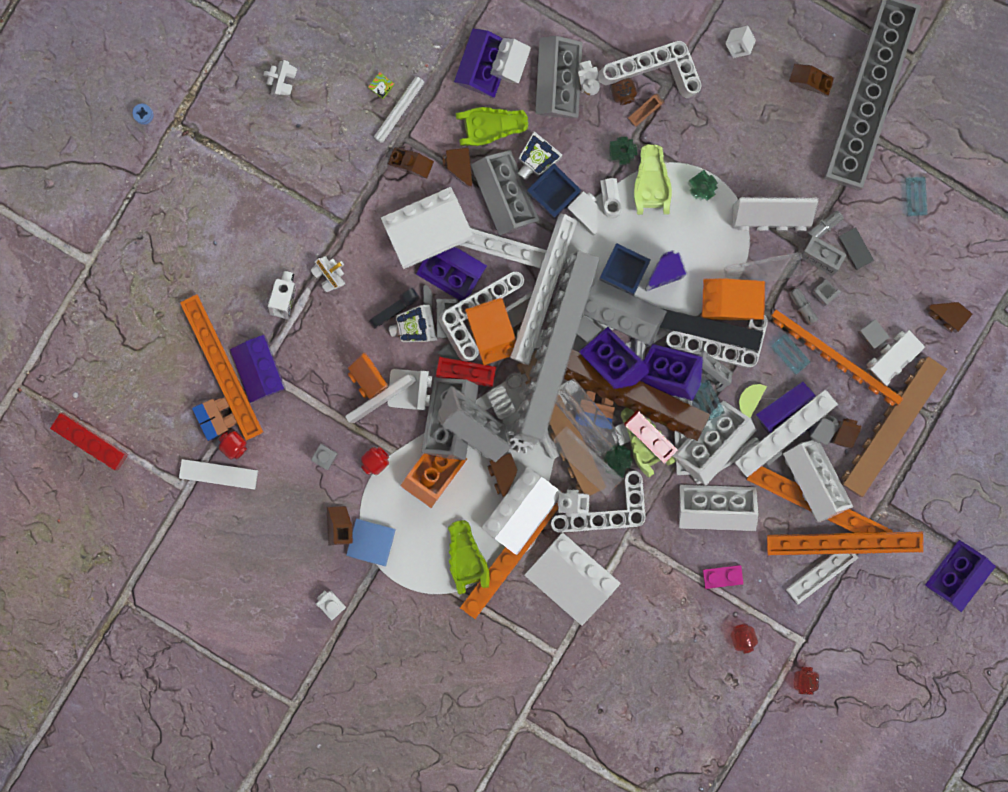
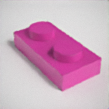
M741 565L703 569L705 589L744 584Z

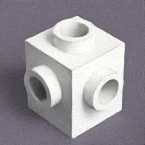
M567 490V494L559 493L558 513H566V517H578V513L589 514V494H578L579 490Z

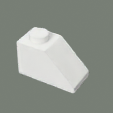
M583 191L568 206L567 210L595 236L597 234V204L595 203L597 200L591 193L588 192L586 194Z

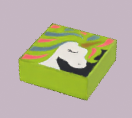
M379 72L368 88L384 99L395 84Z

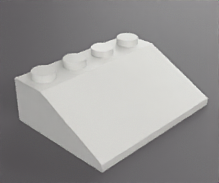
M451 187L381 217L403 269L474 238Z
M740 198L733 204V228H738V231H749V228H757V231H768V228H776V231H788V228H795V231L799 232L807 231V228H810L813 224L818 199Z
M563 532L524 575L580 625H583L621 584Z

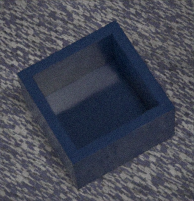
M555 163L527 190V194L553 220L581 193V189Z
M616 243L599 280L634 296L651 259Z

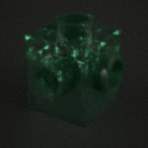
M618 137L617 141L609 142L611 163L619 162V165L631 164L630 161H634V156L638 155L637 144H633V139L628 140V137ZM621 149H625L626 153H622Z
M705 170L687 182L691 188L689 191L695 199L699 198L700 201L706 199L708 201L716 195L714 191L718 188L716 186L718 182L713 175L709 176Z
M612 445L611 451L607 450L604 461L607 462L605 473L623 478L626 468L630 469L633 458L630 457L631 450L622 445Z

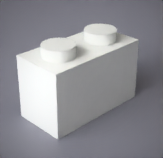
M503 38L499 45L496 59L493 62L491 74L506 82L519 83L531 47L515 39Z

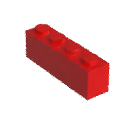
M60 412L50 427L51 430L113 470H119L129 455L66 413Z

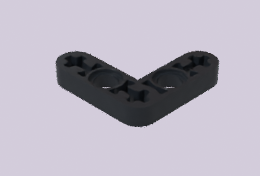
M415 289L407 290L399 296L400 300L370 319L369 323L373 329L378 328L418 301L420 297Z

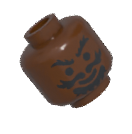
M626 78L610 85V90L616 103L627 105L635 101L634 98L637 96V90L633 79Z

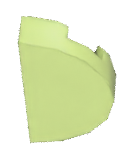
M761 384L751 385L741 393L739 408L743 414L751 418L767 386Z

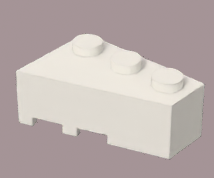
M901 331L894 338L896 341L891 346L887 344L880 351L882 355L877 359L875 357L866 364L868 368L865 372L887 386L890 380L896 374L898 375L902 371L901 369L925 348L910 331L905 333Z

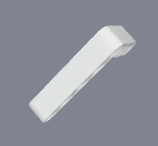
M676 41L609 63L598 72L599 82L604 85H610L620 80L669 65L678 90L683 97L691 98L701 89V81L688 47L682 41ZM674 48L679 51L680 55L675 54ZM657 54H660L662 56L663 61H660L657 58ZM640 59L646 63V67L641 65ZM623 65L628 67L629 72L624 71ZM681 66L686 69V73L682 72ZM605 71H609L612 75V78H609L606 75ZM687 84L693 87V91L688 89Z
M512 272L439 315V324L461 360H473L478 356L479 351L463 323L468 317L467 314L462 312V305L465 304L468 308L480 305L477 300L479 295L485 298V303L507 296L523 285L524 277L521 273ZM511 276L517 279L516 286L510 283ZM495 285L501 288L500 295L494 293ZM446 314L452 316L453 321L451 324L445 321ZM456 330L462 333L460 341L454 336ZM466 347L470 348L472 351V355L470 357H467L464 354V349Z
M764 315L761 327H756L753 324V320L748 321V329L764 332L759 351L677 331L670 332L665 338V343L670 349L697 356L703 351L707 352V346L711 344L716 347V353L711 356L717 361L751 368L758 362L768 320ZM672 335H676L679 338V344L676 346L671 345L669 342V338ZM690 340L697 342L698 347L696 350L689 349L688 342ZM727 349L734 351V359L729 360L726 358L725 352ZM746 354H750L753 356L752 364H746L744 362V356Z
M630 471L624 477L626 510L589 512V514L578 513V517L584 519L583 526L579 528L573 524V520L576 517H566V514L556 515L551 520V527L556 532H573L641 526L645 522L643 479L641 474L637 471ZM631 474L638 476V483L635 485H631L628 482V477ZM633 493H637L640 496V501L637 504H632L629 500L630 495ZM635 512L641 515L639 523L631 521V516ZM614 514L622 516V522L618 525L612 522ZM596 515H600L603 518V523L600 526L593 524V518ZM557 518H562L565 521V526L562 529H557L554 526Z

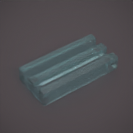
M905 178L907 217L928 215L926 178ZM910 182H914L915 212H912ZM918 182L921 183L922 212H920Z
M786 333L770 346L795 375L811 363ZM783 340H785L792 347V349L800 356V358L804 361L803 364L782 342ZM778 345H780L787 352V354L794 360V362L799 366V368L796 369L794 367V365L778 349Z
M709 379L703 384L701 382L698 391L701 390L712 412L708 419L709 421L724 414L725 411ZM706 387H708L719 409L717 412L705 390ZM697 391L695 397L702 411L708 413Z

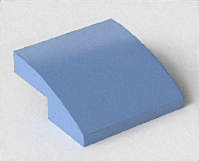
M356 519L352 532L353 544H349L346 556L386 566L396 529Z

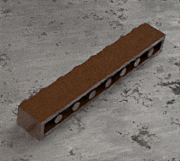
M571 350L563 379L578 384L583 389L597 393L600 397L607 398L619 406L632 410L634 413L638 410L651 421L660 423L672 431H677L689 439L699 440L710 417L709 413L641 381L635 385L615 389L578 351Z

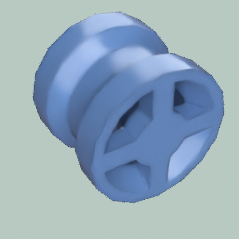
M146 104L136 105L132 112L134 119L143 125L149 124L154 117L152 109Z

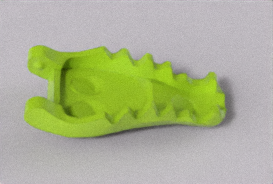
M479 107L455 113L456 120L464 119L467 138L459 139L460 145L464 146L490 144L498 139L511 134L521 133L528 129V117L524 110L507 111Z
M460 520L452 523L448 527L451 543L449 544V554L451 555L449 569L455 581L458 594L466 593L467 584L481 581L482 588L489 587L488 565L475 542L469 522Z

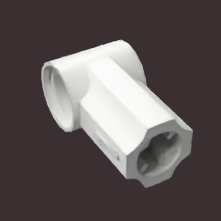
M617 178L601 180L604 213L609 218H616L621 213ZM610 204H615L618 210L610 212L607 207Z

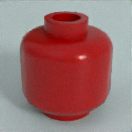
M236 431L225 432L219 438L221 443L218 449L228 459L235 458L237 460L247 450L246 440Z
M372 447L361 457L363 464L361 468L368 475L370 473L379 475L389 465L388 459L390 457L381 447Z

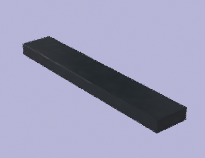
M663 309L667 313L659 327L661 329L677 331L755 351L760 350L764 332Z

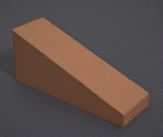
M654 94L628 119L637 127L665 102L658 94Z

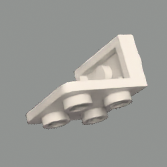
M392 369L389 386L407 374L414 376L417 382L388 400V406L426 410V406L429 407L430 395H427V389L432 385V376H429V372Z

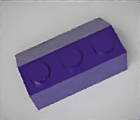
M473 28L454 82L466 89L495 98L501 79L492 75L491 71L503 38L488 30Z
M453 247L423 260L416 275L462 301L471 295L487 265L457 247Z
M674 251L662 254L645 287L646 291L681 280L687 275L679 252L674 254Z
M609 327L579 351L615 389L635 385L649 373L644 362Z
M265 335L253 338L230 349L250 403L286 390Z
M652 344L643 361L649 373L640 381L666 394L693 401L701 385L703 358Z
M801 382L756 415L769 435L816 396L804 382Z
M959 540L925 586L952 607L962 612L996 566L987 557Z

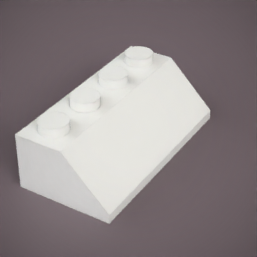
M722 401L710 414L699 440L695 441L688 438L673 457L694 478L707 485L757 430L751 418L727 402Z
M811 440L783 453L785 462L792 470L794 480L800 486L803 497L809 503L812 515L817 519L818 523L853 507L821 443Z
M527 467L482 526V529L517 555L557 503L559 493L562 492Z
M680 485L679 528L756 531L758 521L756 487Z

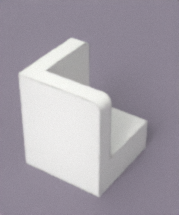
M749 26L732 29L725 44L732 57L737 58L750 55L756 40Z

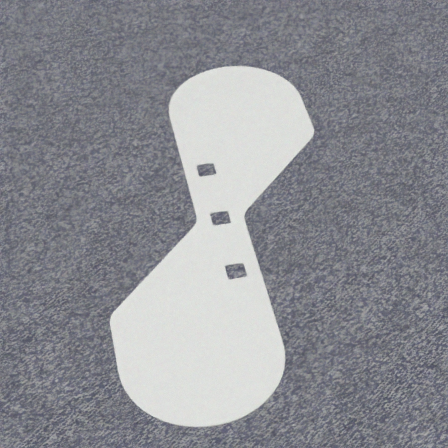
M665 163L672 187L670 214H663V208H643V215H637L634 201V185L638 175V171L617 183L621 203V213L618 217L609 218L605 215L602 193L595 197L597 200L595 202L597 204V234L595 236L573 217L577 223L565 255V260L578 250L600 258L591 288L597 279L599 280L616 243L651 259L634 296L659 308L692 316L702 313L703 279H739L748 258L749 231H738V228H733V204L738 198L717 176L690 164ZM610 204L607 209L610 212H616L618 207L615 204ZM674 251V254L679 252L687 275L681 280L646 291L645 287L662 254ZM562 268L561 276H564L565 269ZM587 317L602 329L599 333H601L608 327L600 322H597ZM659 328L652 344L672 331ZM576 335L572 349L579 352L587 343ZM632 338L626 345L635 352V339ZM520 372L499 385L505 388L515 407V413L502 419L507 432L512 431V425L519 419L520 413H518L521 402H523L519 392L525 389V382L528 381L526 375H521ZM567 381L560 386L559 391L567 405L569 399L583 388L578 384ZM488 393L476 400V404L484 410L492 407L487 397ZM549 425L547 429L549 433H552L553 431ZM423 433L391 454L388 459L389 465L379 475L372 474L361 500L360 519L396 529L387 565L376 564L390 579L401 586L421 593L457 592L449 569V559L451 557L449 554V544L451 543L448 527L460 520L469 522L472 535L489 569L505 546L485 532L482 526L504 497L502 493L497 494L494 486L497 483L496 477H491L487 467L491 465L489 461L492 459L485 458L478 449H473L469 445L466 454L467 461L432 508L402 488L400 485L423 455L421 453L425 434ZM542 441L537 445L530 444L534 447L533 451L527 446V454H524L523 447H521L519 453H516L517 445L504 454H512L518 470L510 489L527 467L546 481H550L554 459H550ZM478 582L467 584L466 588H469Z

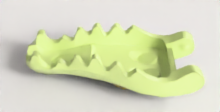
M656 144L645 145L641 149V162L634 185V201L637 215H643V208H663V214H670L672 187L663 160V148Z
M625 408L621 412V418L624 423L634 414L632 410ZM647 419L654 427H656V425L653 424V423L650 421V419ZM627 428L635 462L647 477H651L654 475V471L650 466L661 460ZM673 456L666 462L667 465L675 462Z

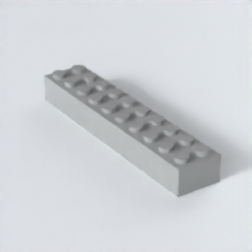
M880 0L823 177L824 180L858 191L863 188L921 8L920 5L905 0Z
M578 250L576 253L571 254L569 258H566L563 269H565V273L558 281L560 289L552 300L554 308L547 316L546 322L549 324L547 330L544 329L541 335L543 343L541 348L537 349L535 355L537 362L535 366H532L529 374L532 378L530 384H527L524 390L526 397L518 409L520 416L518 421L514 422L512 428L514 438L534 445L544 440L600 260L599 257Z

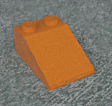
M723 278L703 279V318L710 320H764L765 281Z
M502 297L465 310L483 364L487 365L510 357L516 343V338Z
M365 353L348 367L350 370L348 375L353 383L357 381L361 386L358 390L364 399L368 397L370 400L389 387Z
M423 454L400 486L432 508L467 461V458L466 460H458Z

